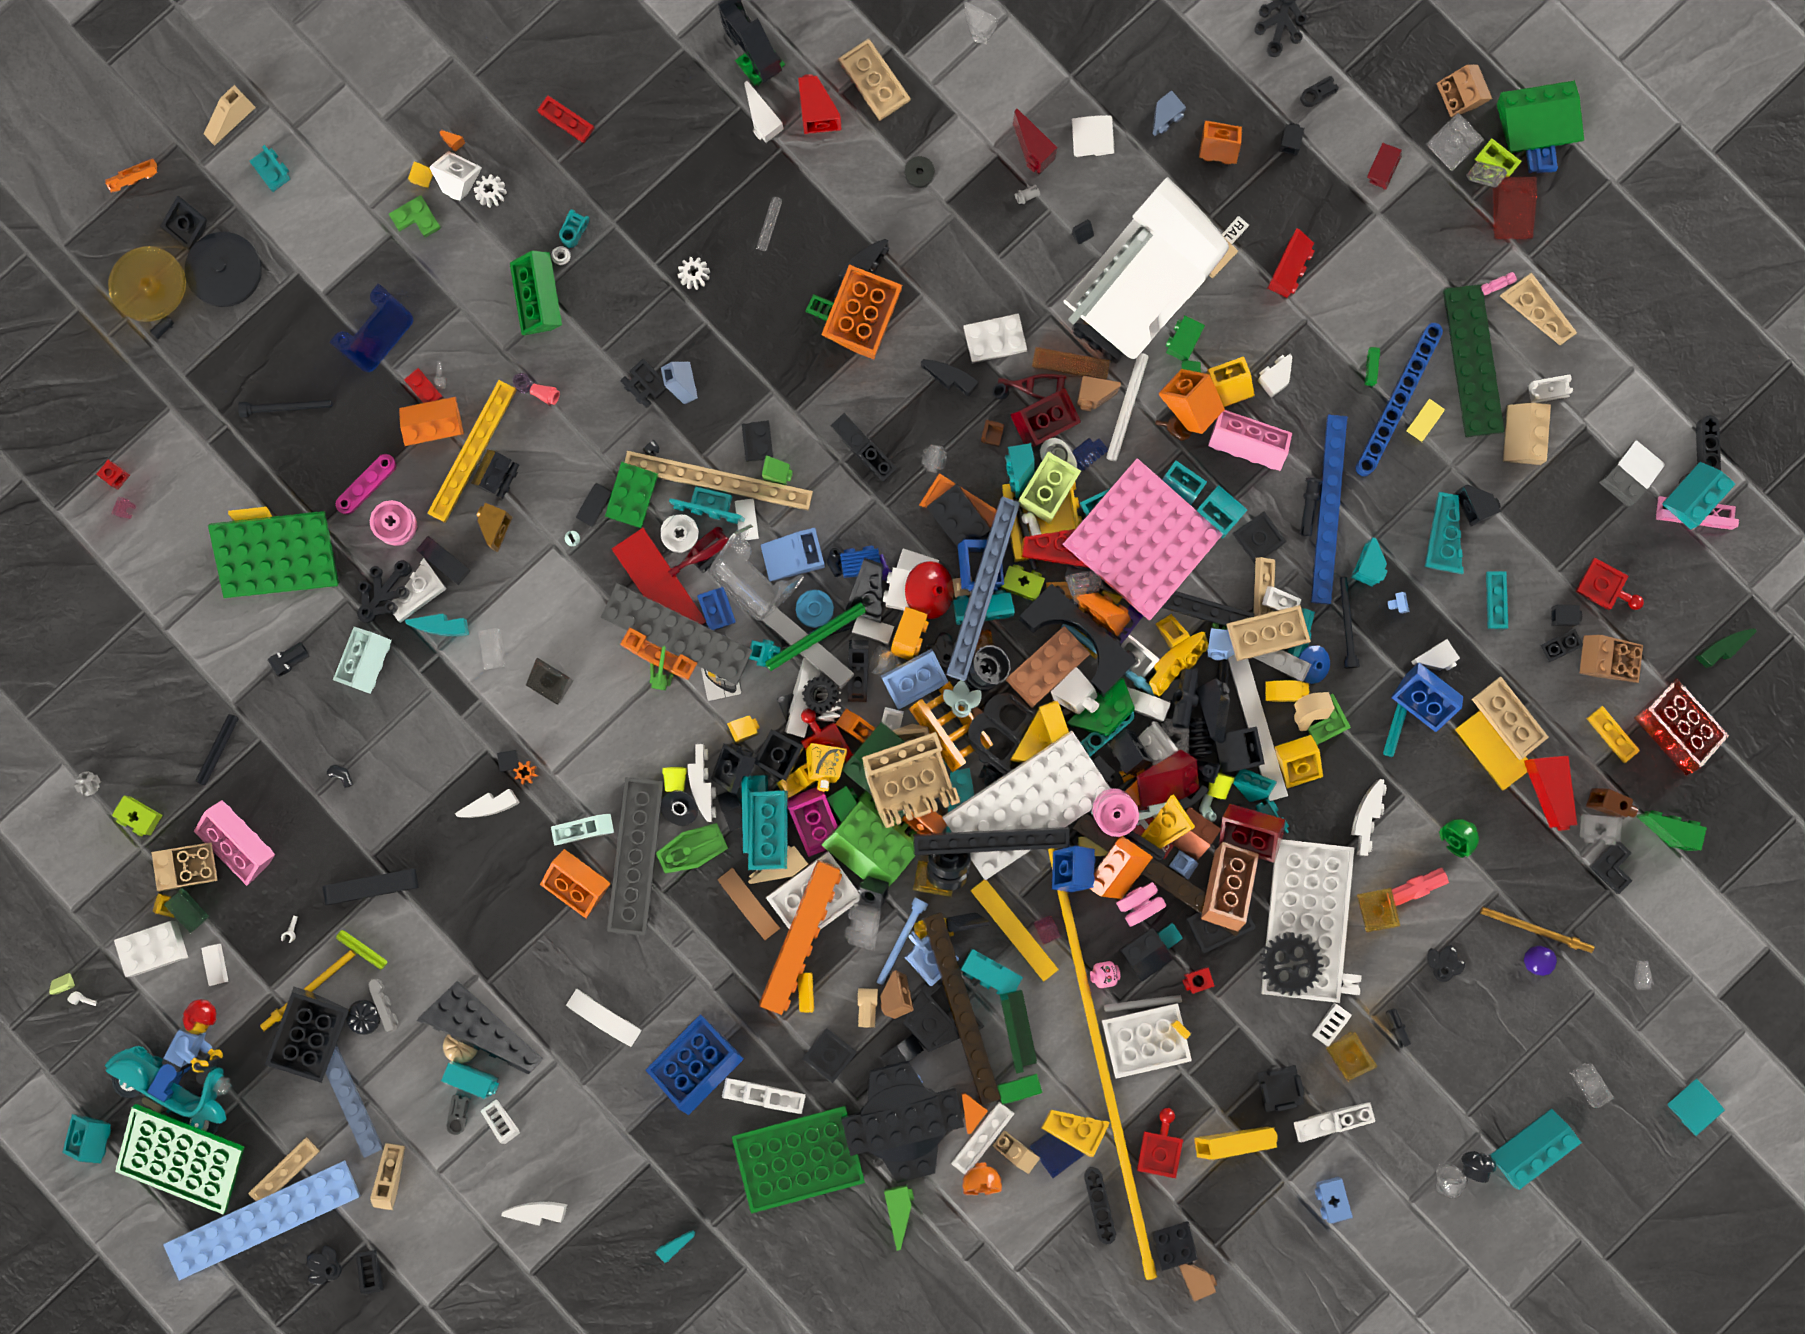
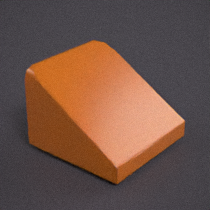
M440 131L441 137L453 151L456 152L465 144L463 137L446 131Z

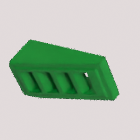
M813 294L806 312L827 321L834 302ZM818 301L821 302L817 311H814ZM827 305L824 313L822 314L824 306Z

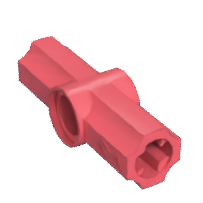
M1439 868L1428 874L1414 877L1406 881L1407 883L1389 890L1388 893L1394 906H1398L1411 899L1421 898L1429 894L1430 891L1448 884L1449 881L1444 870Z

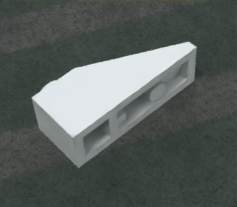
M746 81L744 84L755 129L753 132L759 140L763 139L767 143L783 130V123L750 83Z
M1127 687L1135 707L1134 712L1158 722L1164 721L1171 703Z

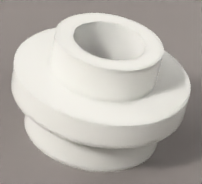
M563 246L556 247L551 254L553 262L557 265L567 264L570 260L569 250ZM564 254V258L559 259L558 255Z

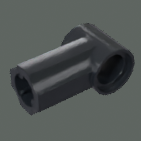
M299 642L284 652L272 655L268 658V662L277 677H280L290 672L293 666L310 656L304 645Z

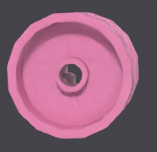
M393 500L384 501L372 511L370 527L374 535L386 544L399 546L406 544L413 538L417 530V520L413 512L402 503Z
M1111 788L1105 790L1096 797L1093 803L1092 813L1095 821L1102 831L1110 836L1120 837L1126 835L1138 823L1139 811L1137 805L1128 793L1121 789Z
M1153 882L1143 887H1138L1116 903L1122 912L1134 909L1125 917L1130 927L1167 906L1162 897L1149 900L1158 891Z

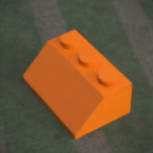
M456 397L399 408L400 428L405 446L464 434Z
M1118 837L1094 870V888L1089 889L1101 897L1122 899L1153 856L1125 837Z
M565 849L552 861L540 883L542 887L584 918L590 915L611 884Z

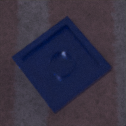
M1049 1132L1029 1146L1040 1158V1162L1052 1178L1084 1156L1081 1151Z

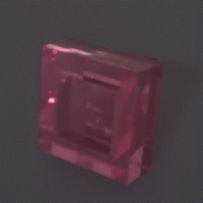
M118 497L111 514L130 519L132 515L127 514L126 509L128 507L135 509L136 505L128 499Z

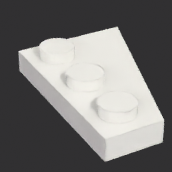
M423 558L416 572L412 573L409 577L410 580L404 586L410 591L409 596L406 599L397 598L392 600L398 606L397 612L393 615L400 623L447 589L425 558Z

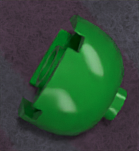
M1454 819L1440 828L1441 840L1445 839L1448 842L1449 846H1446V848L1460 858L1466 856L1467 858L1476 850L1479 836L1477 828L1473 823L1463 819Z

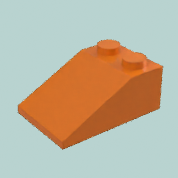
M1099 593L1078 595L1076 598L1084 612H1088L1093 617V621L1101 624L1116 637L1131 620L1128 609L1121 604L1119 606L1113 603L1114 600L1106 594L1102 596Z

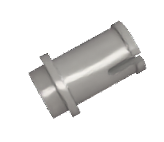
M1037 185L1022 191L1018 190L1015 194L1018 204H1025L1026 201L1040 196V191Z

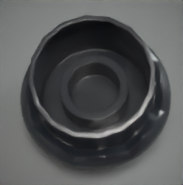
M359 1000L349 1007L346 1021L353 1032L360 1035H368L378 1028L381 1018L373 1002Z
M1477 1151L1466 1152L1461 1157V1161L1464 1164L1462 1173L1474 1181L1487 1183L1489 1182L1491 1172L1496 1171L1495 1161L1484 1153Z

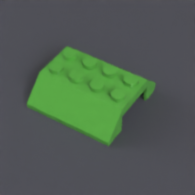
M865 790L858 799L859 802L821 845L864 881L867 876L889 882L890 886L916 856L914 855L913 834H917V832L912 829L909 835L905 834L904 831L908 824L904 821L901 826L900 824L897 825L894 819V826L886 828L878 811L874 808L876 806L874 799L870 801L873 796Z

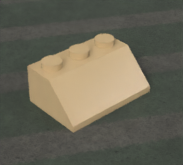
M1524 403L1507 405L1503 462L1542 465L1547 461L1550 404Z

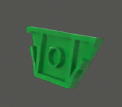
M1124 678L1104 698L1097 692L1095 701L1099 704V707L1095 712L1091 713L1085 709L1081 714H1075L1067 723L1073 728L1079 727L1085 729V731L1098 732L1101 735L1109 736L1135 710Z

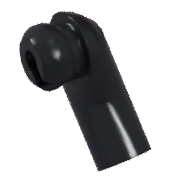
M838 548L831 549L827 559V564L834 577H839L843 574L839 566L841 552Z
M332 765L327 769V775L331 778H340L344 788L354 785L346 768Z

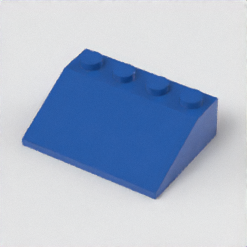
M700 1014L646 1071L677 1108L689 1115L744 1058Z

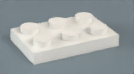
M1019 314L963 326L971 363L1027 351Z

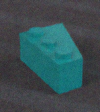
M972 948L960 968L963 971L962 975L971 980L973 977L979 979L980 985L987 989H990V987L997 989L996 994L998 995L1016 991L1023 978Z

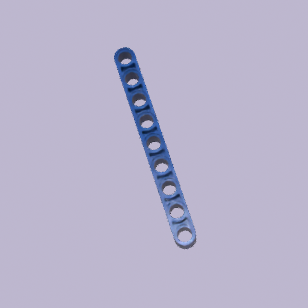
M1431 323L1422 332L1356 464V472L1360 476H1368L1375 470L1442 336L1443 330L1439 324ZM1428 330H1433L1436 333V337H1431ZM1420 346L1426 347L1428 353H1422L1420 350ZM1412 363H1417L1420 369L1414 370ZM1403 380H1409L1411 387L1405 386ZM1395 396H1400L1403 399V403H1397ZM1387 413L1394 414L1395 420H1389ZM1378 430H1385L1386 437L1380 436ZM1370 446H1376L1378 454L1372 453ZM1362 462L1368 463L1370 470H1364Z

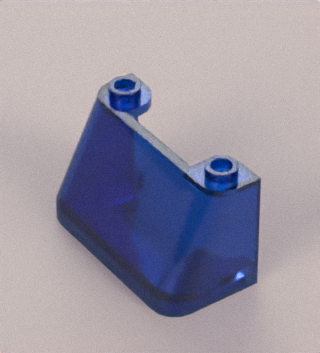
M377 284L370 293L371 302L378 308L354 337L347 332L341 331L329 342L343 356L365 372H371L376 369L413 323V315L380 284Z

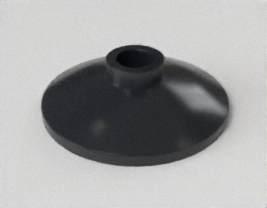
M671 791L661 801L662 814L672 824L678 826L689 825L694 822L698 815V806L695 799L684 791Z

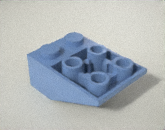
M815 528L799 531L760 545L770 582L825 568Z

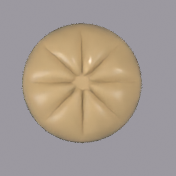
M447 1034L443 1042L444 1054L450 1061L456 1063L469 1062L478 1051L451 1038L449 1034Z

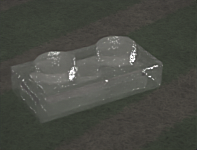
M1477 161L1466 176L1470 181L1497 187L1507 175V171L1505 168Z

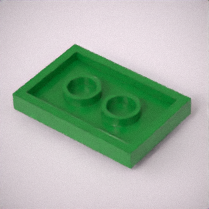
M621 462L605 517L642 528L659 473Z

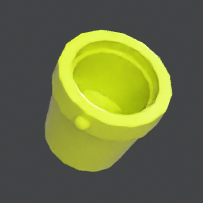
M687 767L662 768L665 791H685Z
M1218 772L1215 783L1209 782L1207 794L1216 798L1226 799L1235 778Z

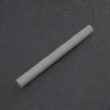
M1181 995L1105 1004L1104 1012L1181 1003L1182 998Z

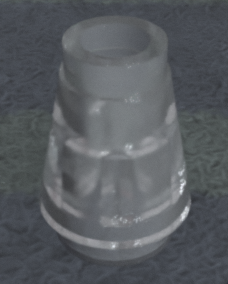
M1637 961L1633 982L1635 989H1652L1653 979L1649 961Z

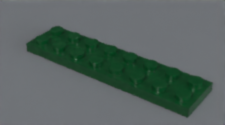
M1482 284L1443 290L1465 438L1505 432L1484 294L1481 289Z

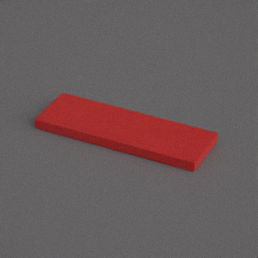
M644 528L612 548V551L643 596L702 625L706 623L704 616L676 575L672 577L668 572L671 569Z

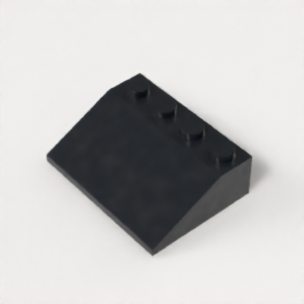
M293 987L265 1065L322 1083L349 1009L313 992Z

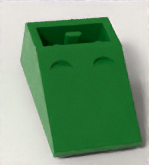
M1653 810L1650 812L1644 811V814H1637V818L1670 847L1686 851L1702 850L1707 827L1700 826V822L1692 820L1681 821V817L1673 815L1669 817L1662 816L1661 812Z

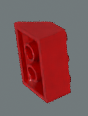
M1296 228L1267 288L1286 298L1289 297L1290 293H1295L1299 285L1296 283L1298 276L1302 277L1307 268L1304 266L1306 259L1310 261L1315 251L1312 249L1314 242L1300 229Z

